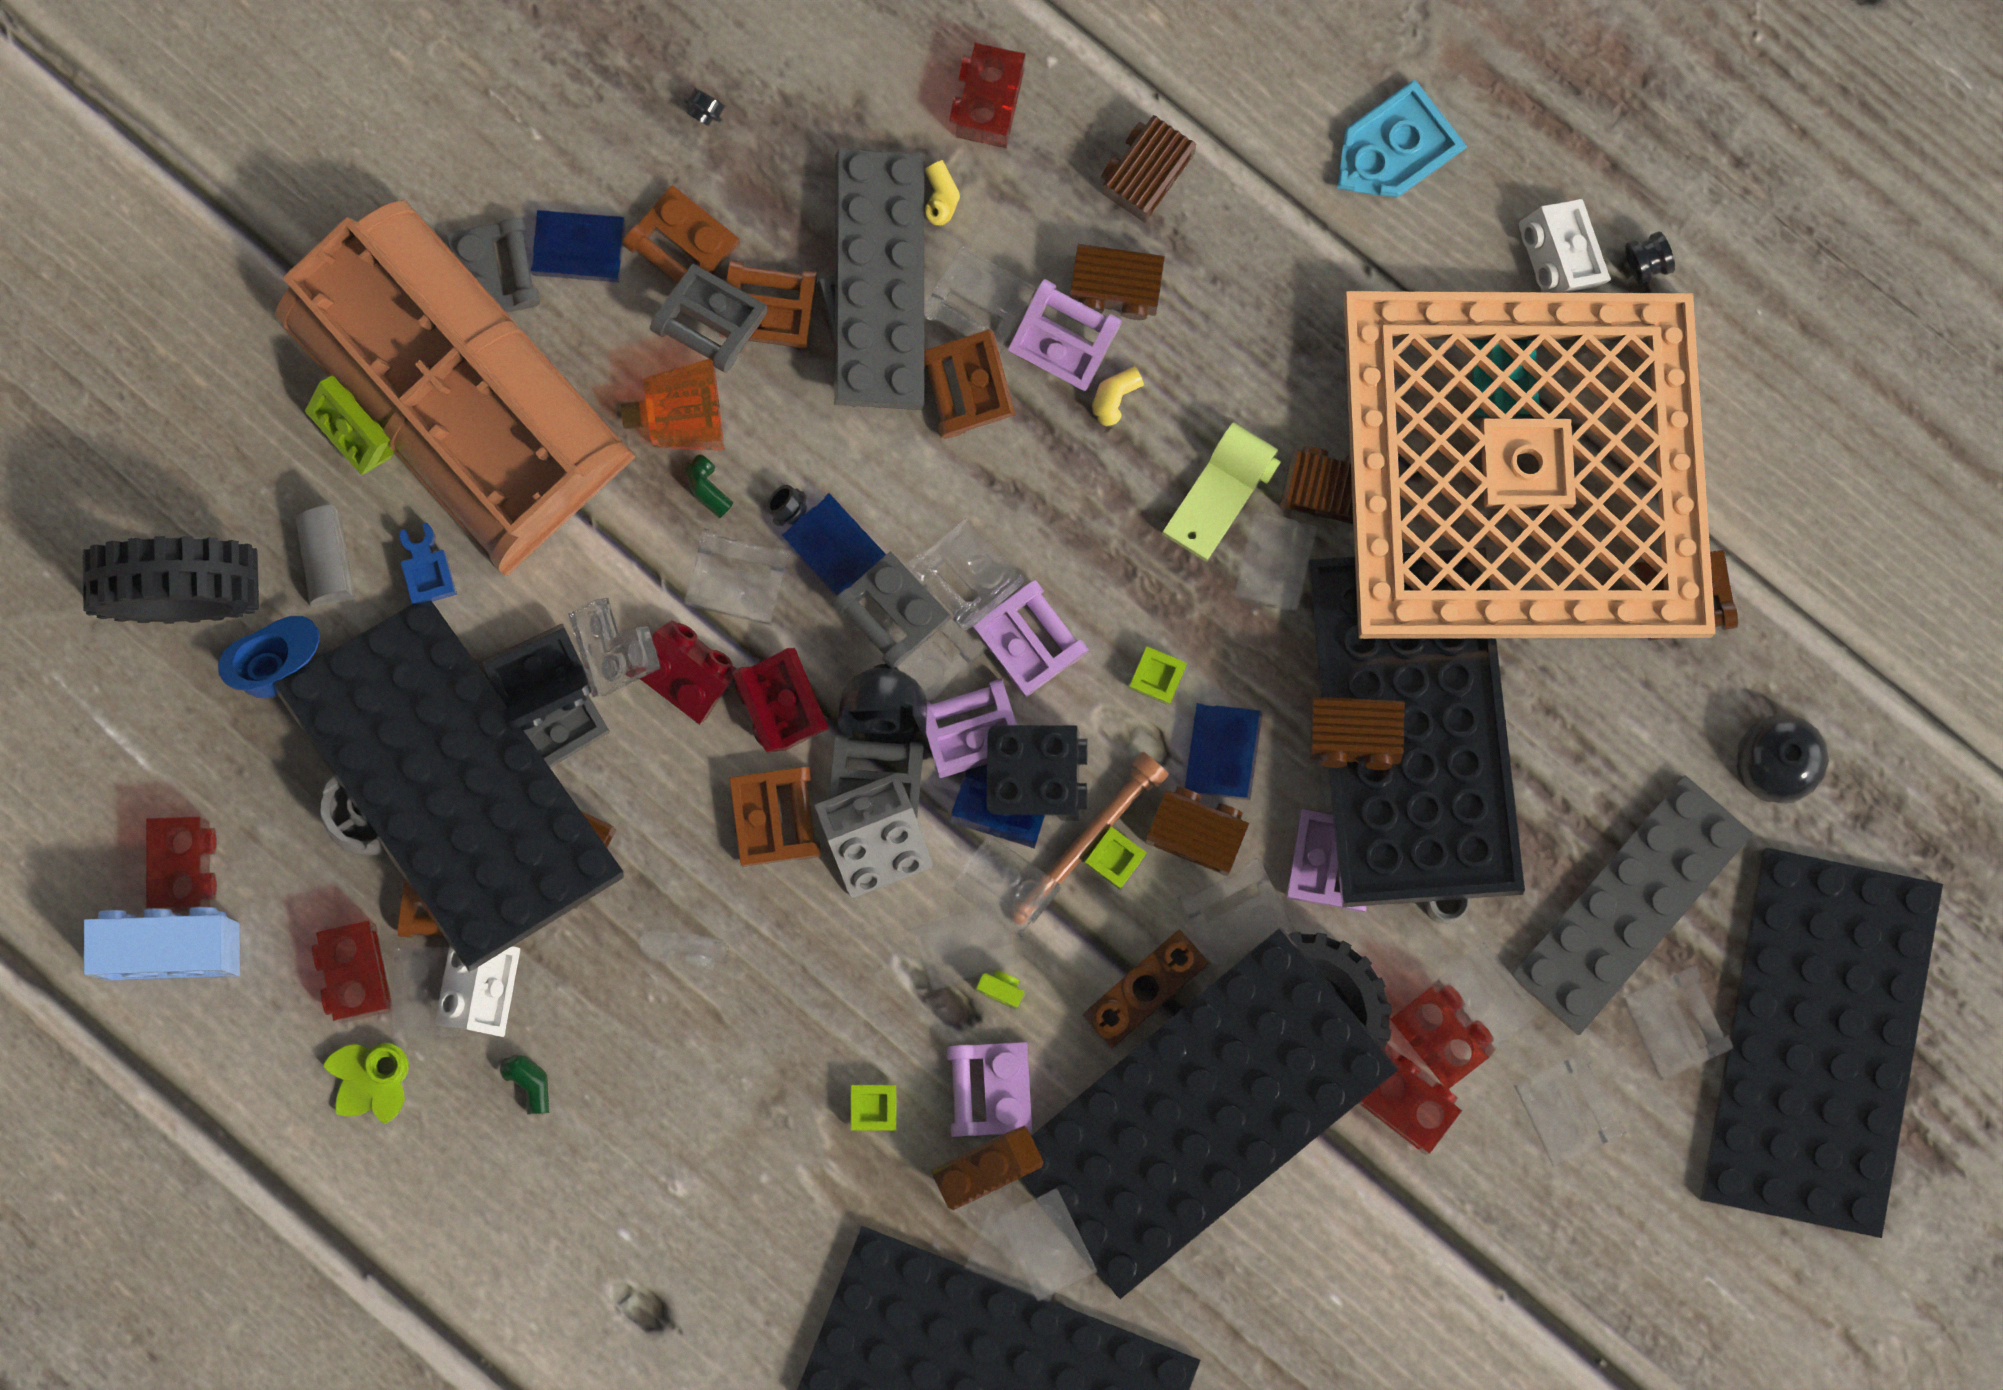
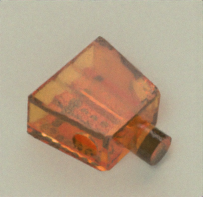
M710 359L646 377L644 379L646 400L621 403L623 428L631 429L649 426L650 439L654 447L725 450L716 369L713 367V361Z

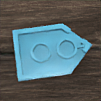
M1414 79L1345 129L1337 189L1398 198L1464 151L1467 145Z

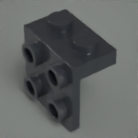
M563 623L482 660L483 667L495 691L508 708L504 710V714L511 730L519 727L522 730L536 727L546 719L545 715L562 708L563 711H568L580 706L587 700L586 696L592 692L586 670Z
M994 725L990 727L987 739L988 811L992 815L1059 816L1061 821H1079V809L1087 810L1088 802L1087 783H1079V765H1088V738H1080L1077 725Z

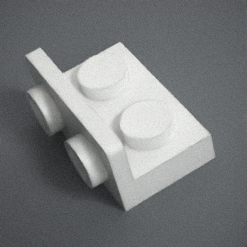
M1583 199L1541 206L1519 222L1522 241L1527 248L1536 274V281L1542 292L1568 293L1599 287L1611 280Z
M449 945L435 1020L436 1025L504 1037L520 948L512 946L469 973L453 948Z

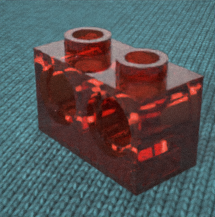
M974 43L972 56H963L959 81L965 82L962 97L954 96L949 122L956 123V138L1007 148L1025 71L1026 53ZM994 67L999 69L1003 75L1000 79L990 82L984 80L979 74L986 68ZM978 108L988 109L994 115L992 119L984 123L976 122L970 117L971 113Z
M202 817L146 818L147 909H171L172 912L189 911L190 908L210 907V899H215L217 894L216 875L214 872H210V855L216 853L217 837L215 828H210L208 820ZM182 831H189L192 835L190 848L184 853L177 854L173 848L175 837ZM189 875L192 880L190 893L183 898H176L173 892L175 881L181 876Z
M368 920L316 932L318 944L312 945V956L316 970H323L327 988L321 989L320 995L325 1014H332L333 1021L345 1023L394 1012L376 924ZM352 939L356 944V954L351 961L340 963L336 958V948L342 941ZM361 983L365 989V998L359 1006L349 1007L345 1002V992L350 985Z
M1438 979L1401 1008L1390 1020L1446 1090H1449L1485 1062L1496 1049L1491 1044L1494 1038L1488 1028L1480 1020L1473 1022L1463 1009L1465 1002L1459 992L1450 984L1444 986ZM1424 1004L1437 1006L1442 1012V1023L1432 1024L1423 1017L1422 1006ZM1455 1039L1465 1041L1471 1048V1058H1457L1451 1051V1041Z
M1400 1054L1395 1059L1389 1055L1400 1068L1393 1075L1397 1076L1403 1083L1402 1096L1398 1100H1389L1384 1097L1379 1086L1358 1104L1424 1155L1430 1154L1463 1111L1454 1104L1458 1097L1440 1083L1436 1082L1431 1087L1418 1077L1422 1070L1407 1057ZM1424 1102L1433 1104L1439 1111V1121L1433 1128H1425L1418 1122L1417 1110Z

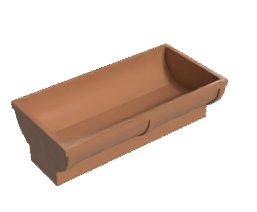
M403 199L402 201L384 205L358 222L349 217L345 218L283 277L290 287L277 306L275 316L278 322L293 336L328 377L333 375L344 388L353 394L356 402L382 427L383 432L390 439L388 446L402 459L505 576L511 574L636 458L631 450L406 200Z

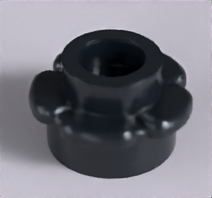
M696 88L689 99L684 98V102L690 106L686 113L707 126L710 125L712 120L722 121V118L719 116L725 105Z
M783 485L776 489L768 499L766 511L774 517L773 523L776 526H784L786 522L789 525H794L806 513L807 506L805 503L807 496L804 491H800L797 488L794 489L790 485Z

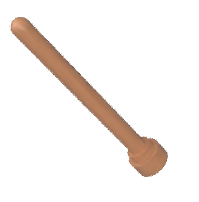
M1142 752L1131 764L1133 770L1128 774L1131 779L1012 911L1011 920L1014 924L1024 925L1144 790L1149 792L1153 786L1158 788L1169 776L1168 772L1152 757Z

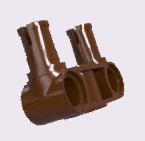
M1179 929L1097 1000L1082 1016L1112 1049L1210 962L1182 930ZM1142 976L1153 977L1159 984L1158 995L1155 999L1148 1002L1138 1000L1133 994V985Z

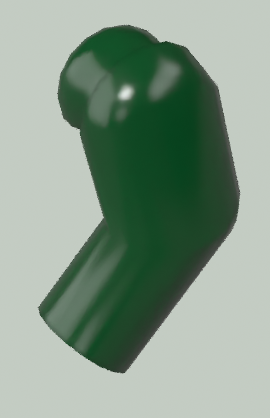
M696 455L691 464L687 462L684 475L695 498L714 515L721 518L734 502L707 479L715 471V465L704 455Z
M515 1054L512 1057L505 1058L500 1065V1074L505 1081H514L526 1090L527 1115L550 1113L548 1077L546 1072L527 1056Z

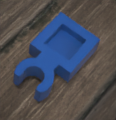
M428 523L422 524L425 537L420 543H412L406 529L400 530L399 534L401 544L413 557L401 562L413 605L430 600L434 602L457 595L445 551L440 550L432 553L436 536Z

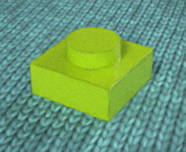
M1146 646L1129 689L1170 706L1187 663Z
M1111 826L1084 864L1121 890L1145 858L1147 852Z
M995 970L993 976L983 973L976 988V992L1015 1010H1018L1025 995V991L1017 988L1020 980L999 970Z
M851 1085V1131H897V1085Z

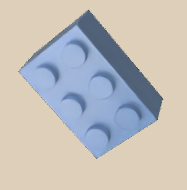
M212 907L190 908L189 916H182L181 913H172L171 909L144 910V918H137V915L126 914V911L121 910L99 911L98 919H84V975L104 981L240 976V923L227 918V912L217 911V908Z

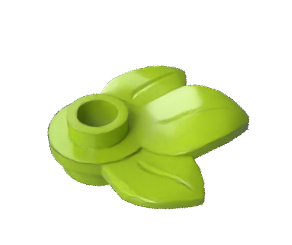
M382 1043L368 1049L358 1044H350L335 1051L324 1062L323 1067L330 1074L344 1080L340 1085L336 1099L335 1111L337 1115L347 1117L359 1116L372 1109L378 1120L383 1124H387L402 1110L405 1101L402 1081L408 1074L409 1061L406 1053L400 1047L390 1043ZM389 1057L394 1062V1069L390 1074L384 1075L379 1069V1064L382 1059Z

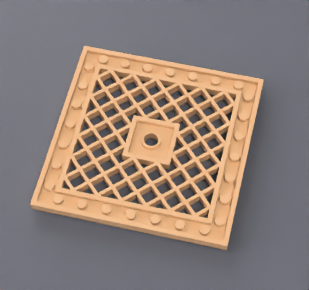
M1346 291L1344 295V320L1359 639L1711 638L1716 634L1693 293ZM1392 339H1404L1393 350ZM1425 339L1448 340L1436 351ZM1535 339L1524 351L1512 341ZM1469 340L1490 341L1480 351ZM1555 340L1578 341L1566 351ZM1599 340L1621 341L1609 351ZM1642 340H1648L1649 347ZM1410 344L1428 359L1417 371L1413 370L1399 357ZM1453 344L1471 359L1460 372L1443 357L1444 353ZM1497 344L1514 359L1504 372L1486 357ZM1540 344L1558 360L1547 372L1529 356ZM1583 345L1601 360L1591 372L1573 357ZM1626 345L1644 360L1634 373L1616 357ZM1433 365L1451 380L1439 393L1422 378ZM1476 365L1494 380L1483 393L1465 377ZM1520 365L1538 380L1527 393L1509 378ZM1563 365L1581 381L1570 393L1552 378ZM1606 366L1624 381L1614 393L1596 378ZM1649 366L1651 388L1639 378ZM1394 368L1407 380L1396 392ZM1412 386L1430 401L1418 414L1401 399ZM1456 386L1473 401L1462 414L1445 399ZM1499 386L1517 401L1506 414L1488 399ZM1543 386L1561 402L1550 414L1532 399ZM1586 386L1604 402L1593 415L1575 399ZM1629 387L1647 402L1637 414L1633 413L1618 399ZM1435 407L1453 422L1442 435L1424 420ZM1479 407L1492 418L1482 420L1480 431L1467 420ZM1523 407L1535 419L1511 418ZM1565 408L1570 410L1584 423L1573 435L1571 419H1555ZM1608 408H1611L1627 423L1616 436L1598 420ZM1652 408L1654 431L1641 420ZM1396 411L1409 422L1398 435ZM1414 428L1432 443L1421 456L1417 455L1402 441ZM1458 428L1476 444L1464 457L1446 441ZM1588 429L1606 444L1596 457L1577 441ZM1631 429L1637 432L1650 445L1639 457L1621 441ZM1437 449L1455 465L1444 478L1426 463ZM1480 450L1482 451L1483 474L1469 462ZM1611 450L1630 466L1619 478L1600 462ZM1654 450L1657 474L1644 463ZM1398 453L1411 464L1400 478ZM1520 454L1534 456L1539 464L1538 472L1534 474L1522 472L1517 465V456ZM1573 454L1586 465L1575 478ZM1416 471L1434 486L1423 499L1405 484ZM1460 471L1478 486L1467 499L1461 496L1449 484ZM1591 471L1609 487L1598 500L1580 484ZM1634 471L1653 487L1642 500L1623 484ZM1439 492L1457 507V510L1446 521L1427 505ZM1483 492L1485 509H1501L1490 521L1471 505ZM1614 492L1632 508L1622 521L1603 505ZM1657 492L1659 516L1646 505ZM1400 496L1413 507L1402 521ZM1576 497L1589 508L1578 521L1564 510L1572 509L1576 505ZM1520 509L1545 510L1532 521ZM1506 513L1524 529L1513 543L1495 527ZM1550 513L1568 529L1557 543L1539 527V524ZM1637 513L1656 530L1645 542H1642L1626 527ZM1418 514H1421L1437 529L1425 542L1407 527ZM1462 514L1468 517L1480 529L1469 543L1451 527ZM1593 514L1612 530L1601 543L1582 526ZM1441 535L1460 551L1448 564L1429 548ZM1485 535L1504 551L1492 564L1473 548ZM1529 535L1548 551L1536 564L1517 548ZM1573 535L1591 551L1580 564L1561 548ZM1616 535L1635 551L1624 564L1605 548ZM1660 535L1662 559L1649 548ZM1402 539L1416 551L1404 564ZM1421 556L1439 572L1427 586L1408 570ZM1552 556L1571 573L1559 586L1541 570ZM1596 556L1615 573L1603 586L1585 570ZM1464 557H1467L1483 572L1471 586L1453 570ZM1508 557L1512 558L1527 572L1515 586L1497 570ZM1639 557H1642L1658 572L1657 576L1647 586L1628 569ZM1445 578L1457 590L1433 589ZM1489 578L1501 590L1477 589ZM1533 578L1545 590L1521 589ZM1577 578L1589 590H1565V588ZM1621 578L1632 590L1608 589ZM1663 579L1664 590H1652ZM1404 582L1413 590L1404 591Z

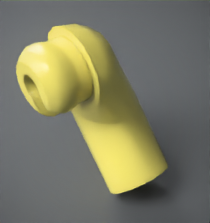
M941 160L924 169L934 189L925 207L924 214L930 223L937 226L944 225L952 219L960 199L959 191L944 161Z
M1135 366L1107 378L1099 384L1092 409L1093 414L1098 416L1100 424L1104 426L1116 424L1121 418V412L1118 410L1122 396L1144 386L1141 375Z

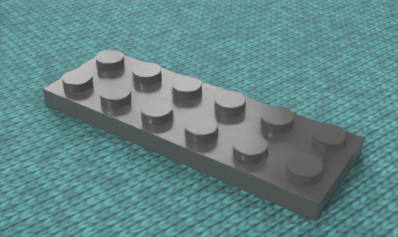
M841 148L835 154L834 405L921 410L924 407V155Z
M1686 775L1682 776L1514 970L1510 977L1575 1034L1581 1035L1754 833Z

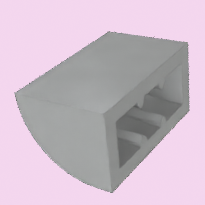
M327 504L298 514L295 517L310 606L316 607L355 599L343 524L339 511L332 504Z

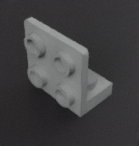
M899 773L892 774L814 805L851 898H856L933 867L931 856Z

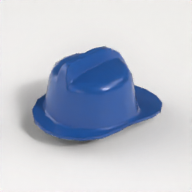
M288 616L277 620L257 632L233 642L222 653L218 662L219 676L231 688L243 690L246 694L256 698L267 699L276 697L278 694L275 691L274 683L299 670L315 654L320 641L319 629L312 620L303 616Z

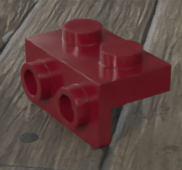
M671 620L654 632L630 672L700 725L708 718L727 687L736 681L733 671L737 668L733 666L731 659L720 651L712 650L697 638V634L690 627Z
M786 648L751 667H740L733 671V676L736 680L735 690L737 696L747 707L753 721L752 731L754 737L766 752L786 751L829 729L795 648Z

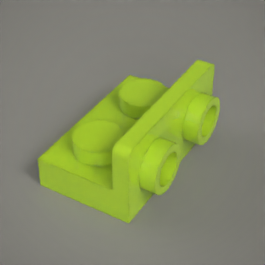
M333 375L319 382L305 412L362 476L391 459L394 451L388 446L390 439L383 432L382 427L372 420L356 402L353 394L344 388Z

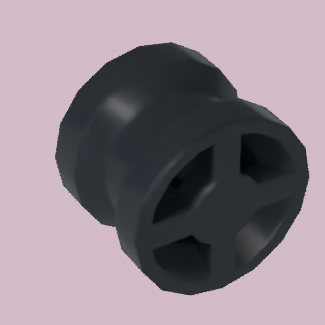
M1658 231L1651 234L1648 240L1641 243L1636 240L1626 243L1625 253L1627 262L1635 280L1639 284L1649 282L1651 277L1658 273L1663 275L1674 273V256L1669 242L1662 232Z

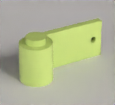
M1233 422L1215 448L1209 463L1163 530L1162 535L1207 562L1259 482L1263 481L1268 484L1281 464V461L1275 458L1278 449Z

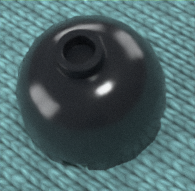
M887 664L876 665L873 669L854 676L843 690L839 704L838 727L845 735L853 737L854 730L865 734V741L904 744L911 742V740L914 741L915 732L920 731L922 736L926 733V695L920 684L910 675L900 671L898 667L891 669Z
M1788 714L1768 716L1752 725L1740 739L1737 754L1738 763L1736 765L1738 775L1746 789L1760 800L1785 804L1795 803L1813 793L1824 779L1829 762L1827 744L1819 730L1803 718Z

